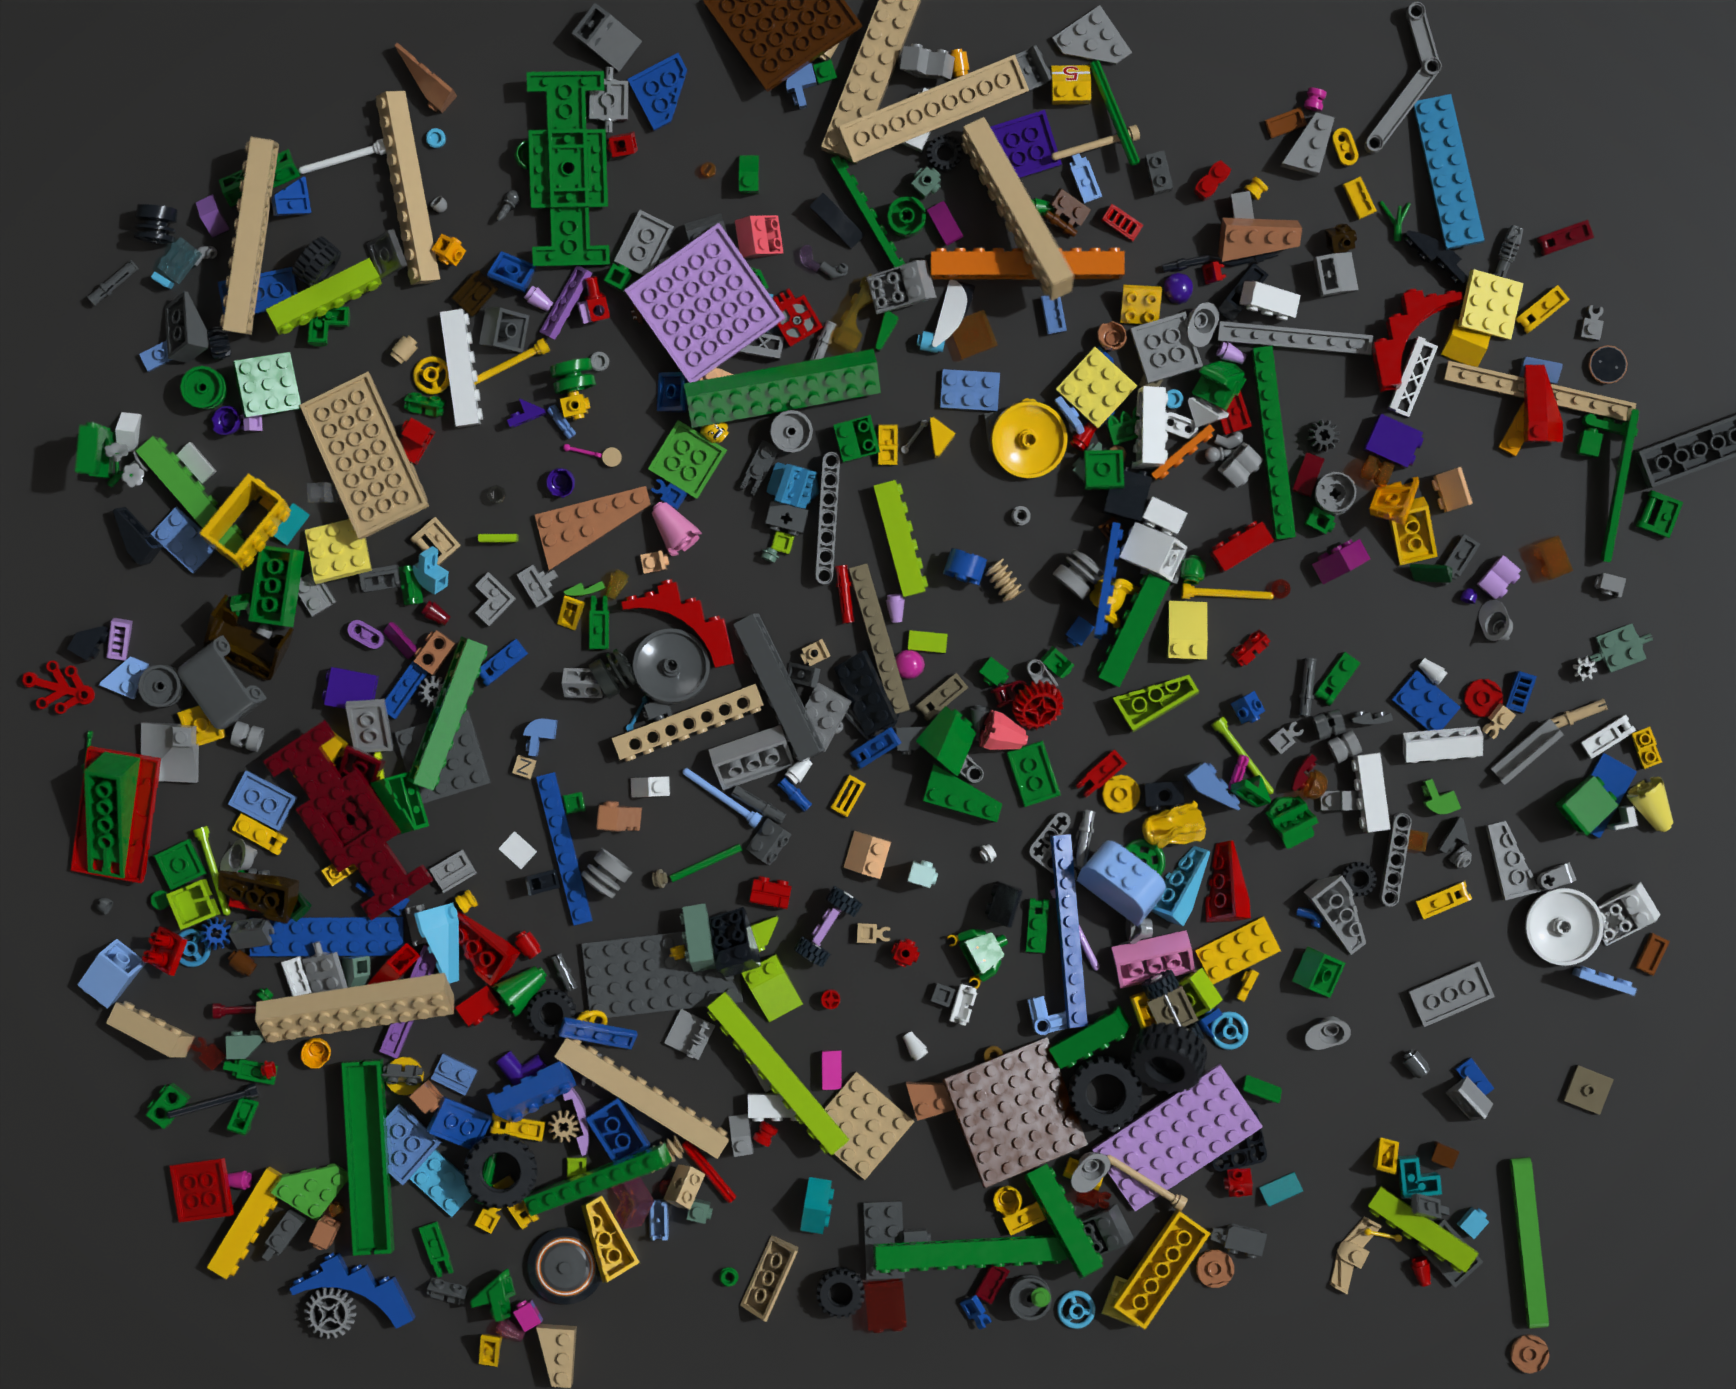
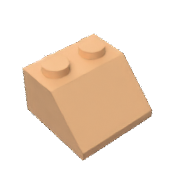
M1461 467L1433 476L1432 486L1434 491H1438L1440 497L1437 499L1438 505L1441 510H1444V513L1473 504Z
M854 831L844 868L880 879L891 841Z

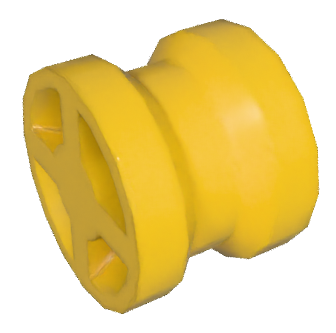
M1254 176L1250 185H1246L1244 189L1245 191H1250L1251 197L1258 201L1261 198V194L1268 190V187L1258 177Z
M469 889L462 896L458 895L455 897L457 904L464 913H467L469 908L478 906L475 897Z

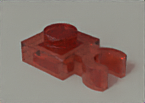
M200 1036L198 1040L202 1043L201 1047L192 1044L191 1048L196 1052L202 1053L199 1059L213 1071L224 1060L226 1055L213 1043L208 1047L205 1038Z
M1095 1189L1084 1193L1077 1192L1076 1202L1092 1207L1098 1203L1100 1207L1108 1208L1110 1203L1103 1199L1109 1200L1111 1194L1109 1192L1100 1193L1098 1192L1099 1190Z

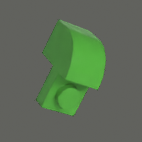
M1429 778L1422 781L1424 785L1421 786L1425 797H1429L1428 800L1423 801V804L1428 810L1437 814H1449L1461 809L1453 790L1439 795L1433 779Z

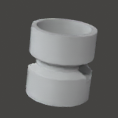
M237 721L232 732L230 744L237 747L246 746V749L258 752L263 740L264 728L254 725L249 727V724Z
M1352 730L1342 734L1341 739L1336 737L1327 741L1328 747L1337 763L1346 760L1348 755L1353 757L1362 752L1361 745Z

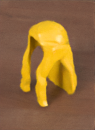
M1193 801L1192 803L1164 810L1159 814L1146 818L1142 825L1145 840L1158 848H1163L1167 844L1185 845L1195 841L1202 842L1205 838L1206 827L1201 811L1197 808L1198 804Z

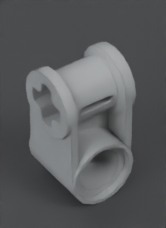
M1032 659L1027 663L1026 670L1035 684L1040 680L1043 683L1050 681V684L1056 687L1059 686L1040 660ZM1034 662L1040 664V671L1037 673H1032L1030 670V666Z
M967 755L960 774L972 783H978L983 779L984 772ZM972 769L980 771L981 776L979 779H971L970 771Z
M1567 862L1539 874L1537 884L1541 889L1550 890L1572 883L1577 879L1570 862ZM1546 878L1551 879L1548 884H1544Z

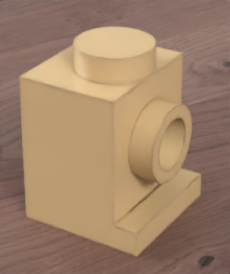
M823 639L803 648V653L800 654L804 664L809 663L810 666L831 657ZM812 650L818 651L817 657L811 656Z

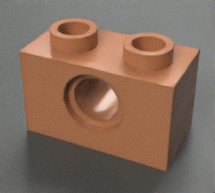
M324 1215L318 1221L309 1242L313 1243L312 1246L319 1250H327L333 1244L342 1222Z

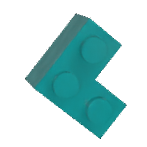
M1410 1155L1397 1158L1400 1195L1403 1198H1411L1412 1194L1426 1196L1442 1194L1440 1175L1437 1172L1421 1174L1419 1157Z
M809 1177L800 1231L823 1234L824 1227H828L832 1204H828V1202L833 1200L834 1189H831V1180Z

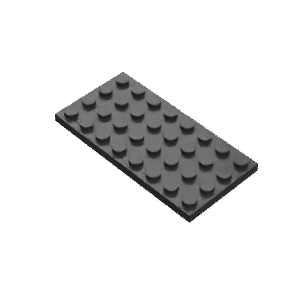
M682 932L582 943L589 1010L602 1011L606 1014L607 1018L709 1006L724 992L735 1003L743 1002L740 973L726 978L717 971V968L694 972L690 962H686V957L674 960V957L669 956L671 954L670 948L685 945V949L688 950L687 943L684 944Z

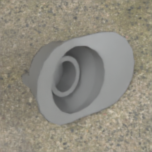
M1202 303L1188 315L1187 337L1194 346L1204 347L1207 345L1218 324L1219 312L1212 303Z
M1498 600L1487 601L1482 605L1478 616L1485 637L1490 641L1509 640L1513 630V622L1509 618L1505 606Z
M237 839L223 856L220 863V871L238 872L249 869L258 853L257 850L245 844L244 840Z
M1328 1016L1307 1031L1305 1042L1311 1049H1326L1345 1043L1351 1035V1029L1348 1024L1339 1018Z
M1088 1152L1082 1155L1079 1159L1078 1167L1072 1174V1187L1080 1193L1091 1191L1110 1170L1109 1158L1097 1152Z

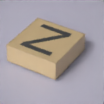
M518 755L512 773L531 779L537 761Z

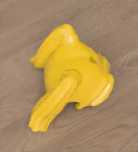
M1103 579L1097 581V584L1094 585L1095 589L1090 593V600L1098 608ZM1116 579L1114 582L1111 581L1110 584L1114 585L1113 596H1108V604H1111L1110 614L1105 615V620L1112 623L1114 628L1121 627V620L1115 612L1122 607L1126 594L1134 595L1135 592L1139 593L1141 589L1125 579Z

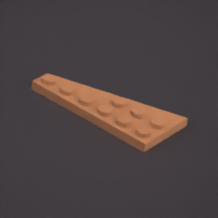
M643 486L535 514L549 571L629 518L649 507L651 503L647 487Z

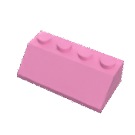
M1187 930L1139 940L1135 944L1128 943L1112 947L1120 989L1142 984L1149 977L1166 970H1172L1175 976L1195 971L1192 947Z

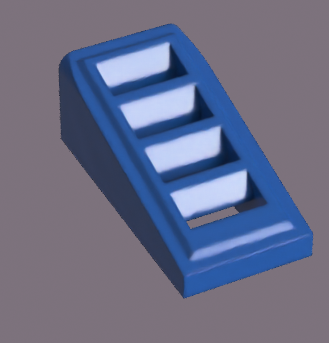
M1516 671L1505 707L1524 713L1537 676ZM1520 678L1529 680V683L1520 682ZM1519 685L1527 689L1526 691L1519 690L1517 686ZM1515 693L1525 695L1524 699L1514 696ZM1512 701L1521 702L1522 706L1512 704Z

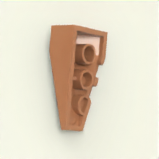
M396 43V49L425 98L429 101L427 105L435 112L439 110L443 113L457 97L454 90L436 74H432L424 64L419 63L401 45Z

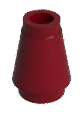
M430 600L421 612L425 615V618L444 626L451 617L435 601L431 602Z

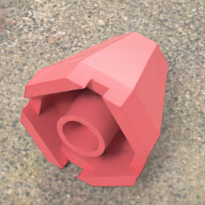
M990 710L984 723L986 725L985 730H981L980 747L989 750L1021 749L1022 746L1027 744L1028 735H1026V730L1004 714Z

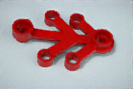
M53 660L47 663L46 668L53 673L58 683L40 679L34 672H27L22 676V683L26 687L40 686L56 691L36 701V705L40 709H46L49 704L66 694L73 695L74 697L65 703H57L55 705V711L58 714L66 713L69 708L78 703L89 704L95 698L93 688L83 684L78 675V669L75 666H67L65 674L72 678L76 688L68 685L59 669V663ZM51 663H55L56 668L54 670L50 668ZM70 668L74 669L73 675H70L68 672ZM28 676L32 677L31 683L26 681ZM84 691L88 693L85 699L82 697V692ZM41 700H45L46 705L44 707L40 705ZM59 705L64 706V710L62 712L58 710Z

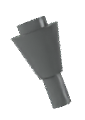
M975 705L974 708H970L973 730L977 732L974 741H980L981 729L989 710L986 709V706Z

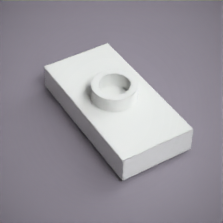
M298 956L281 962L292 996L312 993L301 957Z

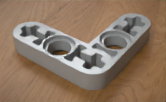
M1064 812L1057 813L1029 848L1032 858L1051 873H1053V868H1050L1047 864L1048 860L1052 858L1051 842L1046 841L1044 834L1051 830L1055 835H1062L1066 831L1071 820L1068 814ZM1063 816H1065V821L1067 823L1066 825L1061 824L1058 829L1061 830L1060 833H1058L1056 829L1050 827L1052 823L1054 824V826L1058 824L1059 821L1057 820V817L1062 818ZM1040 839L1050 845L1048 848L1044 846L1041 849L1042 855H1034L1035 851L1033 848H1038L1042 844L1038 842ZM1074 869V875H1075V880H1076V878H1077V873H1076V870Z

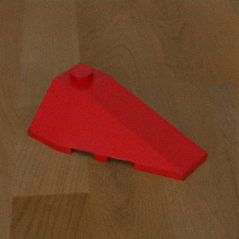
M1525 365L1524 442H1563V421L1545 365Z
M1234 841L1216 843L1212 864L1214 868L1213 878L1209 880L1211 889L1209 897H1206L1205 902L1206 922H1229L1250 919V899Z
M457 910L459 944L465 951L464 955L474 965L476 974L490 986H493L512 968L521 952L502 937Z

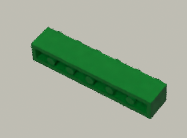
M1148 573L1147 576L1143 575L1139 583L1142 587L1139 593H1134L1130 602L1133 603L1130 611L1126 610L1122 618L1125 622L1122 628L1118 627L1114 634L1116 641L1114 645H1109L1105 653L1108 657L1105 662L1101 661L1097 669L1099 678L1120 687L1170 585V582L1151 573Z
M1045 1164L1026 1174L1024 1179L1081 1280L1103 1267V1259L1099 1252H1095L1091 1237L1085 1234L1083 1222L1075 1216L1073 1204L1065 1198V1190L1061 1184L1058 1185L1054 1170Z

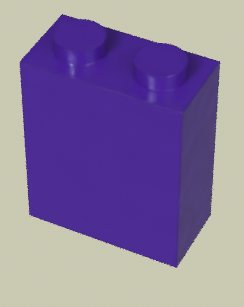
M1380 414L1376 419L1363 451L1406 469L1408 466H1412L1415 461L1416 455H1414V452L1423 443V432Z
M331 667V670H328L326 675L328 686L327 689H324L322 700L325 701L324 705L346 709V701L375 700L379 676Z

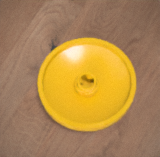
M1022 401L1006 408L996 419L991 432V448L997 462L1009 473L1022 478H1036L1049 473L1060 463L1067 448V430L1062 418L1051 407L1036 401Z

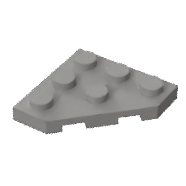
M1100 5L1052 37L1061 53L1067 56L1082 57L1083 59L1094 61L1099 60L1116 65L1132 54V51Z

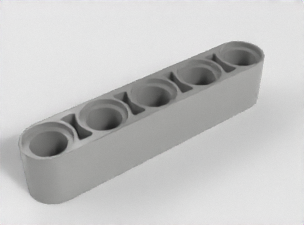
M1404 813L1395 814L1391 820L1379 894L1381 903L1389 907L1395 906L1399 901L1409 842L1411 818ZM1401 816L1406 819V824L1403 827H1399L1397 824V819ZM1398 835L1403 838L1400 846L1394 844V838ZM1397 854L1400 857V861L1398 864L1393 865L1391 857ZM1394 873L1397 876V880L1395 883L1390 884L1388 876ZM1388 892H1391L1394 896L1393 901L1390 903L1385 901V895Z

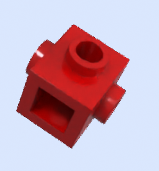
M907 938L904 941L900 939L899 943L895 942L891 953L894 954L893 959L896 960V964L906 967L907 964L911 966L912 962H917L920 952L917 951L918 946L915 945L916 942ZM908 950L909 956L904 957L902 951Z
M1236 1168L1227 1170V1178H1224V1189H1228L1229 1197L1252 1195L1251 1169Z

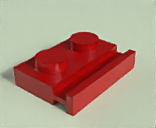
M1240 391L1238 396H1234L1225 411L1229 413V416L1220 420L1224 435L1252 427Z

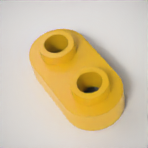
M1346 128L1337 129L1332 136V142L1338 159L1342 165L1352 166L1358 160V151L1352 134ZM1340 135L1344 136V142L1339 141L1338 137ZM1345 154H1350L1351 159H1345Z

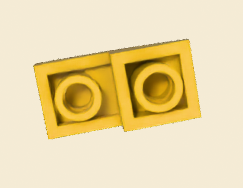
M1650 727L1631 733L1643 769L1662 763L1656 747L1657 743Z
M353 863L339 873L334 865L331 864L323 869L321 873L332 888L358 869Z

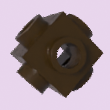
M1338 224L1333 228L1325 229L1327 248L1333 253H1346L1351 249H1355L1357 235L1350 226Z

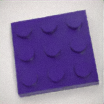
M1045 110L990 127L1019 179L1062 166L1061 159L1052 160L1051 155L1058 152Z

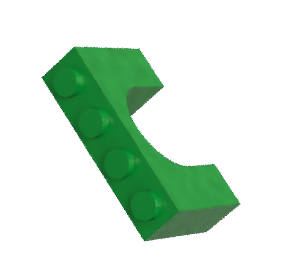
M86 422V426L80 425L75 472L89 474L91 477L110 479L112 477L113 457H107L105 453V447L111 446L116 441V433L112 432L111 428Z

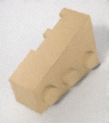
M538 1324L536 1329L551 1386L571 1388L574 1375L577 1326Z

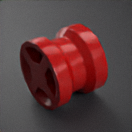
M833 989L826 990L821 997L822 1005L827 1009H835L840 1003L839 993Z

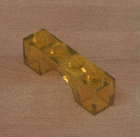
M865 276L859 285L861 287L859 294L855 293L850 302L853 304L850 311L846 310L841 318L844 321L841 328L837 327L832 335L835 338L834 344L851 353L856 351L863 338L856 324L857 315L864 306L874 303L868 280Z

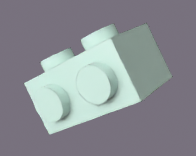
M922 860L921 863L913 861L908 881L930 888L931 884L935 885L938 873L935 872L936 868L932 867L933 863Z

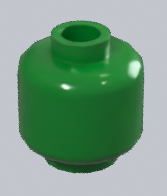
M1190 555L1189 558L1184 559L1182 562L1180 577L1187 584H1199L1205 578L1206 563L1201 560L1200 556Z

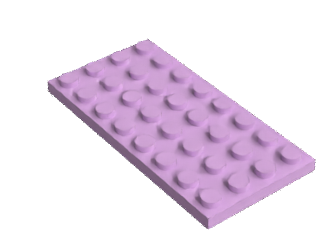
M1219 1063L1204 1073L1199 1083L1192 1089L1184 1090L1180 1093L1175 1092L1119 1131L1092 1147V1150L1106 1156L1112 1155L1164 1189L1169 1190L1263 1126ZM1110 1165L1109 1175L1134 1211H1137L1159 1196L1155 1191L1115 1166Z

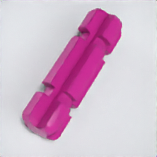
M1239 755L1238 764L1235 766L1231 777L1232 780H1230L1228 785L1230 790L1231 784L1241 781L1244 776L1245 766L1249 762V757L1246 755Z

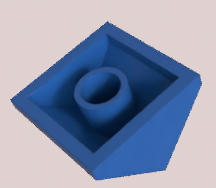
M501 251L488 271L487 276L494 281L526 293L536 266Z
M682 372L659 373L657 411L687 413L684 384L688 383V380Z

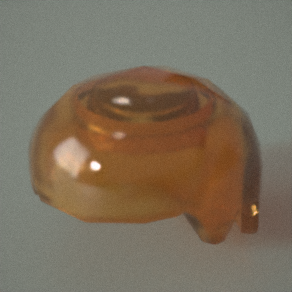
M1314 769V772L1309 773L1311 777L1306 781L1308 784L1303 790L1304 796L1312 800L1323 796L1328 786L1327 777L1322 772Z

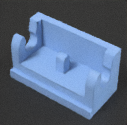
M649 1199V1238L651 1240L661 1239L664 1241L669 1238L668 1202L663 1199Z

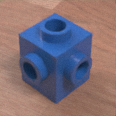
M1255 691L1231 703L1241 724L1247 721L1251 724L1259 720V715L1265 712Z

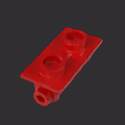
M1259 629L1257 632H1253L1247 641L1237 646L1231 656L1237 660L1241 667L1247 666L1256 657L1252 651L1255 650L1260 654L1269 646L1268 643L1271 641Z

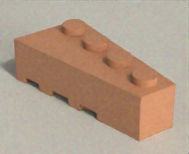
M1222 218L1218 255L1221 261L1224 262L1299 247L1302 227L1298 220Z

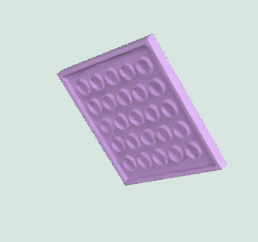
M720 223L713 226L625 289L689 383L700 380L786 319Z

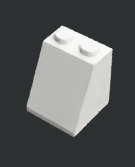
M1135 522L1134 526L1129 530L1126 544L1121 548L1120 558L1172 582L1187 546L1172 536Z

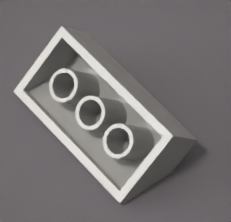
M781 725L708 749L722 790L787 769L795 764Z

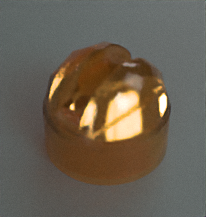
M706 162L701 167V173L706 178H712L716 174V167L713 163ZM709 165H711V166H712L711 169H710L709 172L706 174V173H705L706 169L708 168Z
M334 1202V1204L331 1203L329 1205V1213L332 1218L346 1211L340 1202Z

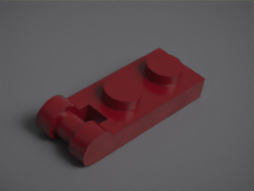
M1585 220L1536 239L1542 247V256H1546L1593 239L1594 235L1589 221ZM1553 239L1555 246L1549 247L1548 240Z

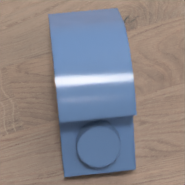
M812 63L787 78L786 81L787 93L795 91L792 94L794 105H799V109L807 108L803 89L817 85Z
M542 718L536 719L527 725L523 735L531 736L530 740H527L526 751H529V756H538L540 738L556 739L558 720Z

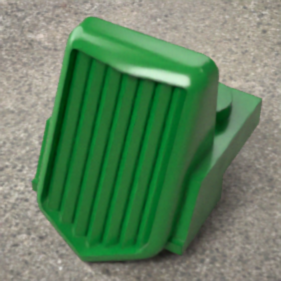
M1217 361L1200 368L1199 373L1201 377L1192 394L1226 411L1234 396H1238L1247 379L1243 378L1244 372L1236 364Z
M1300 796L1295 798L1277 797L1269 807L1268 812L1265 813L1272 828L1278 833L1283 845L1287 849L1313 837L1314 830L1312 826L1319 823L1317 817L1308 809L1306 802Z
M506 1268L470 1301L471 1308L491 1303L490 1312L496 1322L513 1316L509 1298L516 1294L509 1269Z

